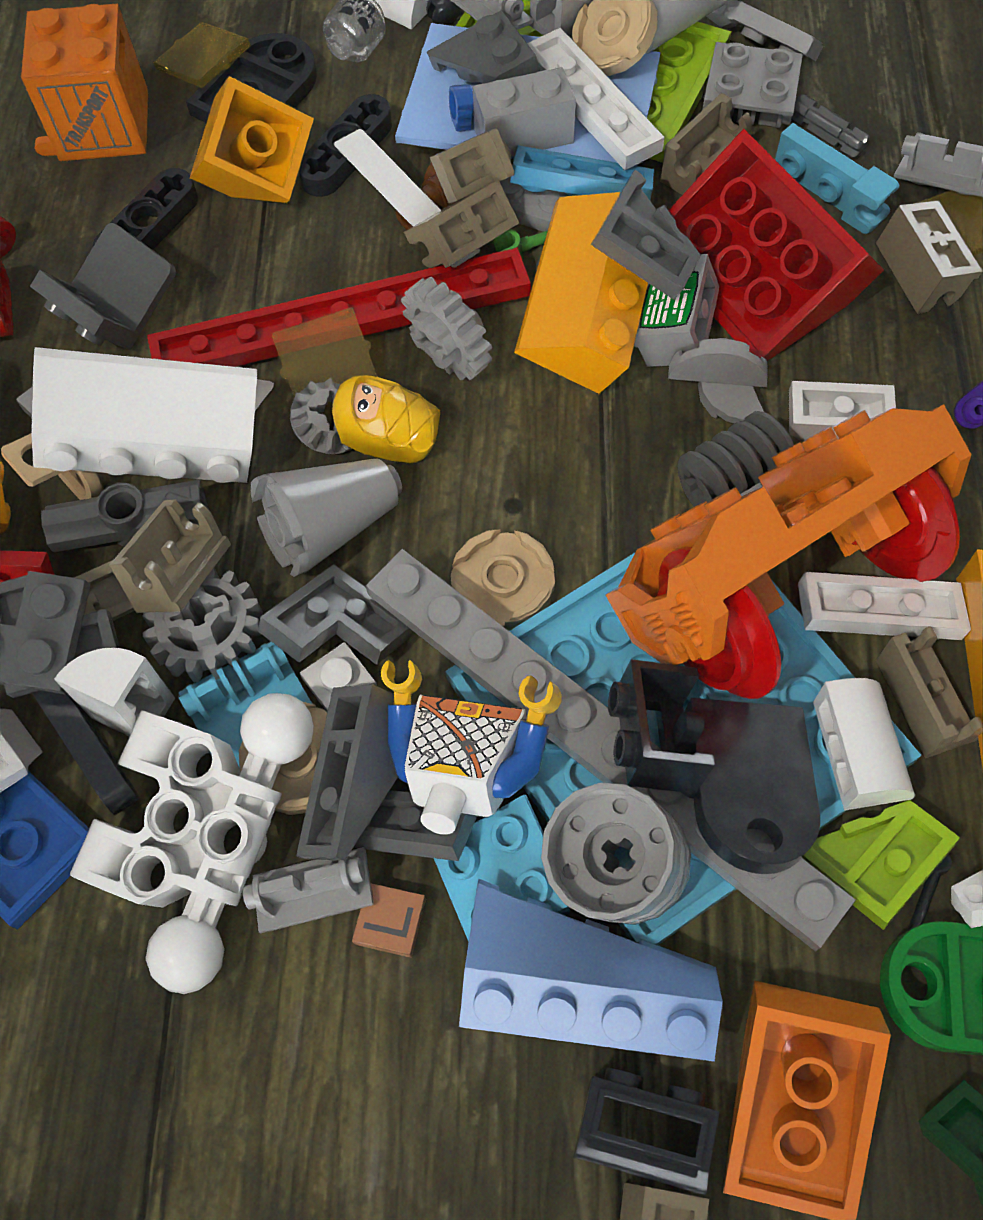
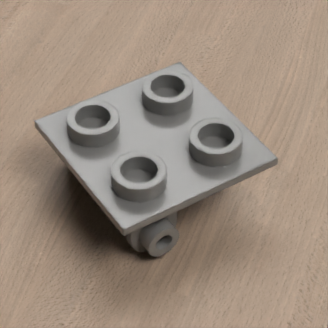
M716 42L703 109L719 94L723 93L732 98L731 120L734 108H738L737 123L742 117L743 109L752 110V125H754L756 111L760 112L759 125L773 126L779 129L781 124L790 125L791 117L794 113L803 54L789 52L785 49H765L745 46L741 43Z

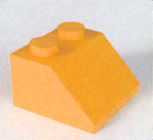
M229 76L214 97L190 179L233 198L287 203L291 198L314 118Z

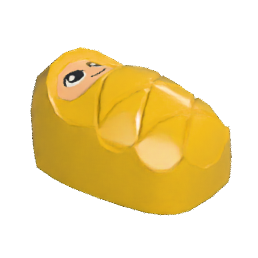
M369 375L353 376L340 384L333 400L332 415L341 443L355 451L396 462L417 463L424 460L435 443L440 410L420 394L412 392L396 382Z

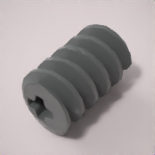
M754 411L746 416L744 421H738L731 425L728 431H721L713 436L711 441H705L698 445L695 452L688 451L680 456L677 468L681 486L693 507L705 501L709 502L735 487L741 494L747 490V482L754 486L761 483L758 477L776 466L771 457L794 445L785 428L773 416L765 412Z

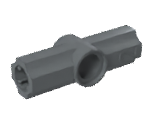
M201 480L138 490L135 486L128 483H116L104 489L99 497L45 506V510L41 511V519L48 547L52 552H59L117 542L125 547L164 500L176 499L185 511L186 518L191 523L197 525L199 523L193 516V507L199 502L208 510L209 508ZM132 513L129 517L121 519L126 514Z

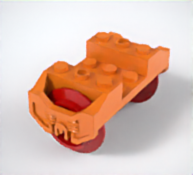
M944 404L930 411L892 408L871 419L866 411L863 410L834 426L833 429L828 427L802 443L798 442L771 457L776 466L758 477L763 487L743 496L740 495L735 487L709 502L705 501L680 515L679 513L652 528L650 531L655 539L636 550L619 586L607 593L606 597L632 643L660 663L672 665L683 663L685 666L698 668V679L710 687L718 690H727L736 696L747 699L761 698L776 687L781 674L780 649L768 616L785 604L767 572L831 531L845 557L860 550L873 564L897 578L916 579L919 582L937 578L950 568L958 553L960 529L953 498L960 493L972 454Z

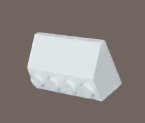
M35 347L32 400L33 467L49 468L56 471L77 470L104 472L111 475L132 474L160 476L166 479L188 478L214 480L220 483H247L253 445L257 369Z

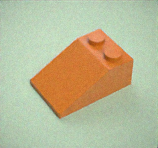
M754 980L743 1040L723 1193L830 1220H856L891 1037L880 1008Z

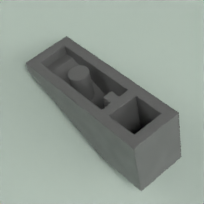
M373 684L335 687L332 689L296 854L297 857L318 860H345L398 778L388 747V704H394L393 693Z

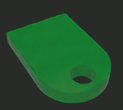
M936 921L919 925L904 932L887 949L880 969V989L889 1015L909 1038L924 1047L942 1052L983 1056V926L971 928L968 924ZM905 966H913L925 976L928 989L923 1000H916L910 997L903 989L901 974Z

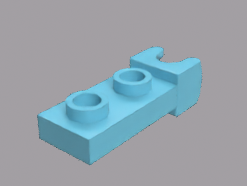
M794 123L781 133L775 160L799 184L842 211L841 219L861 233L867 234L873 231L888 216L890 208L884 201L899 188L900 185L896 179L875 166L869 170L865 169Z

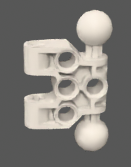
M282 693L267 694L253 701L242 715L240 734L244 746L249 753L241 772L230 744L206 732L141 710L118 764L151 776L159 782V792L146 807L144 827L140 832L134 833L113 824L93 819L72 867L70 876L141 905L163 908L190 894L182 916L174 917L160 925L148 942L146 962L151 976L158 984L170 992L187 994L198 991L210 983L222 967L225 948L216 925L225 903L233 906L238 905L247 878H249L253 865L260 860L265 852L267 844L266 833L275 808L282 796V793L272 789L281 765L301 757L312 743L314 725L311 713L301 700L292 695ZM211 752L212 764L210 769L202 777H197L196 766L203 755ZM187 806L189 812L188 822L184 829L176 833L173 825L175 815L180 809ZM238 825L241 830L240 843L234 851L227 854L223 843L225 835L229 829ZM162 861L165 868L164 880L154 890L150 881L151 872Z

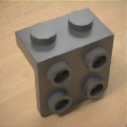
M109 223L103 229L72 284L39 270L30 287L47 299L43 305L47 310L70 322L71 319L76 321L78 325L75 331L87 340L99 346H102L106 340L131 350L174 279L176 268L172 263L122 227Z

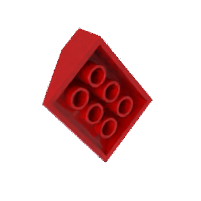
M744 128L668 210L676 220V226L679 231L689 238L700 255L708 254L719 284L713 317L734 340L748 344L749 352L759 358L763 357L767 361L847 307L884 271L869 253Z

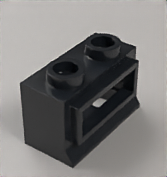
M631 659L620 682H613L608 697V712L611 717H618L620 721V730L615 738L613 755L616 766L625 767L627 786L676 791L693 799L699 787L702 786L715 766L714 757L711 754L695 753L691 755L692 749L702 735L704 717L701 713L685 712L683 704L699 678L698 668ZM646 710L656 712L661 751L651 749Z
M606 1068L604 1079L592 1076L588 1086L573 1158L617 1169L644 1179L662 1182L692 1193L706 1195L720 1112L704 1107L706 1095L673 1085L668 1086L667 1096L641 1090L643 1077L613 1068ZM605 1098L700 1124L694 1158L598 1131Z

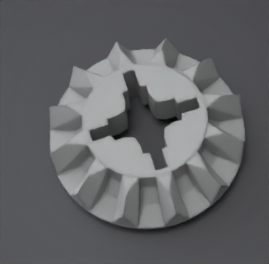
M331 377L322 383L315 384L313 381H310L307 387L300 393L296 392L290 410V421L296 436L309 448L325 454H340L350 451L352 448L341 443L335 423L333 431L329 430L326 415L318 414L324 412L328 402H332L333 406V400L340 384L335 383Z

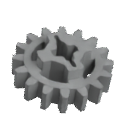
M429 277L426 280L422 278L404 292L405 296L401 299V302L406 309L402 312L412 322V325L409 327L412 340L417 348L423 349L432 358L437 367L445 369L449 375L455 372L459 380H463L466 377L471 380L488 366L487 364L492 361V357L488 353L492 346L482 337L486 333L482 320L476 311H473V309H470L462 302V297L457 292L449 290L444 282L438 285L433 277Z
M213 568L182 611L143 613V619L149 626V629L142 634L149 647L152 648L150 652L160 666L165 664L173 676H180L186 669L192 681L199 682L203 671L210 670L214 678L218 680L220 677L216 670L221 668V666L228 663L233 667L231 662L236 660L239 666L242 667L237 656L241 652L248 654L256 652L257 649L250 636L262 635L258 632L260 622L258 617L263 615V612L247 582L239 584L235 573L230 570L220 579L215 568Z

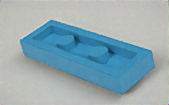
M518 145L512 166L514 175L511 176L510 183L519 184L524 189L532 192H543L548 189L565 192L568 196L621 192L634 170H637L646 179L641 189L650 200L653 190L654 169L633 166L624 170L616 162Z

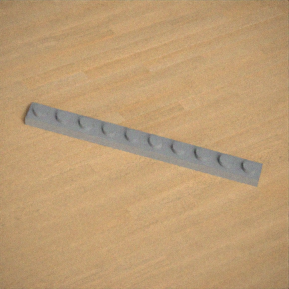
M401 549L366 585L367 593L372 599L508 707L525 709L526 716L528 715L529 708L521 702L518 694L519 686L527 676H533L538 682L534 695L535 703L545 698L550 681L556 684L562 694V702L555 712L545 717L544 723L549 725L547 738L603 783L627 785L625 767L616 766L613 755L615 738L620 730L619 718L611 717L608 707L409 553ZM651 742L652 750L661 751L657 745ZM631 787L652 798L673 816L683 828L692 854L815 952L822 947L856 899L803 858L791 868L774 874L750 873L728 864L715 854L702 837L696 822L694 799L676 791ZM758 829L747 830L748 840L756 849L763 852H773L775 850L774 843L768 834Z

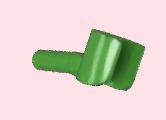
M509 229L493 239L495 249L500 252L518 247L523 259L525 251L544 244L547 231L520 238L515 230Z

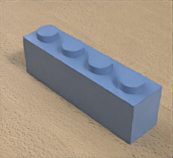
M478 879L465 963L459 1027L715 1061L723 1002L716 967L642 939L638 943L610 933L608 926L586 919L585 923L551 911V905L530 897L526 901L498 891V885Z

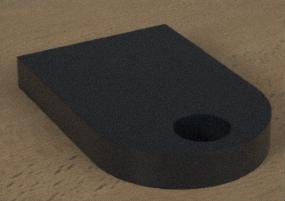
M269 33L251 38L240 45L186 101L191 116L207 123L214 97L230 76L295 109L312 90L316 82L317 72L313 53L304 41L288 34ZM284 55H292V56H293V57H291V58H289V59H284V60L278 59L279 57L284 56Z
M691 698L685 712L701 713L704 717L702 735L692 749L691 755L695 753L711 754L714 757L715 766L693 798L696 822L702 837L722 860L743 871L756 874H774L791 868L802 859L814 844L820 828V811L803 707ZM758 829L768 834L774 843L775 850L773 852H763L756 849L748 840L747 830Z

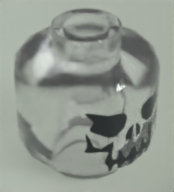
M339 0L323 21V34L329 51L340 60H348L355 63L365 61L386 33L384 13L375 0Z

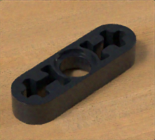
M367 94L357 98L303 155L299 167V176L302 188L306 193L316 197L328 196L334 193L355 171L356 167L334 146L336 141L358 129H362L377 145L386 137L392 128L390 105L384 97L376 94Z
M170 168L160 172L110 223L122 227L153 250L197 204L198 194L193 179H190V174L180 168ZM153 215L158 217L150 226L139 227L135 225L144 216ZM102 231L94 239L93 246L95 245Z
M40 690L32 692L89 783L110 812L116 816L138 801L140 797L84 710L67 692L66 694Z

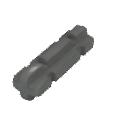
M800 95L795 100L794 113L791 117L792 121L800 126H804L805 123L808 124L806 128L808 131L835 148L841 145L840 151L852 159L858 158L865 151L870 140L868 133L857 126L852 130L850 128L852 124L823 105L817 108V101L807 95Z

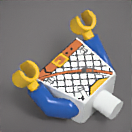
M387 660L382 666L381 677L384 684L394 691V704H388V747L398 778L408 783L413 802L424 807L421 822L427 829L438 834H451L456 829L461 813L489 817L497 812L504 798H510L536 777L540 770L549 725L544 723L545 717L555 712L562 702V694L556 684L550 681L545 698L535 703L534 695L538 686L537 679L533 676H527L522 680L518 694L521 702L529 708L527 716L526 710L522 708L420 695L417 704L411 703V694L416 692L421 685L422 676L420 670L409 660V677L405 682L395 684V666L393 662Z

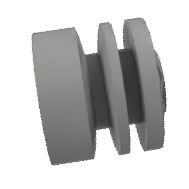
M597 783L574 791L555 808L543 833L541 859L548 884L565 905L588 918L636 925L660 917L679 900L690 877L691 851L683 828L665 808L657 804L652 798L625 784ZM619 847L630 850L629 855L635 861L630 870L618 867L620 861L614 856V853Z

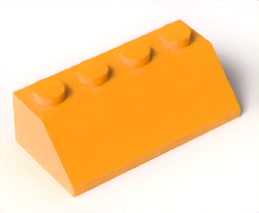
M620 192L559 197L555 202L514 351L515 354L598 394L629 368L648 282L590 245Z

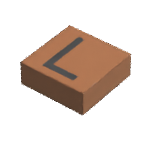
M371 883L374 905L360 909L352 942L354 945L412 958L426 902L425 895Z

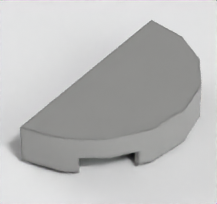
M727 338L704 339L699 341V348L688 350L685 353L680 350L674 354L669 364L668 379L767 387L768 365L765 358H759L749 352V345L744 342Z
M698 381L700 401L708 413L715 419L719 416L727 422L736 423L744 421V418L754 411L764 412L753 386Z

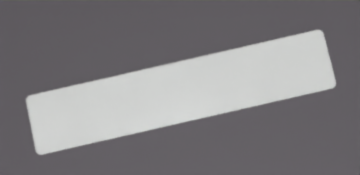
M358 129L334 143V146L413 227L441 211L362 129ZM479 248L473 251L472 253L468 254L464 258L460 259L459 261L455 262L451 266L457 267L458 265L462 264L474 255L478 254L480 251Z

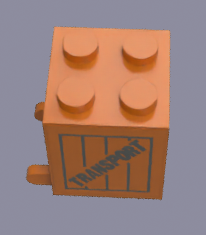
M89 4L83 7L43 8L36 11H27L21 79L48 135L36 138L35 151L42 156L57 155L59 161L146 154L148 88L119 4Z

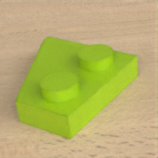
M908 800L884 809L876 817H861L842 824L838 831L816 838L814 844L802 858L856 899L852 905L884 930L953 849L960 837L914 802Z

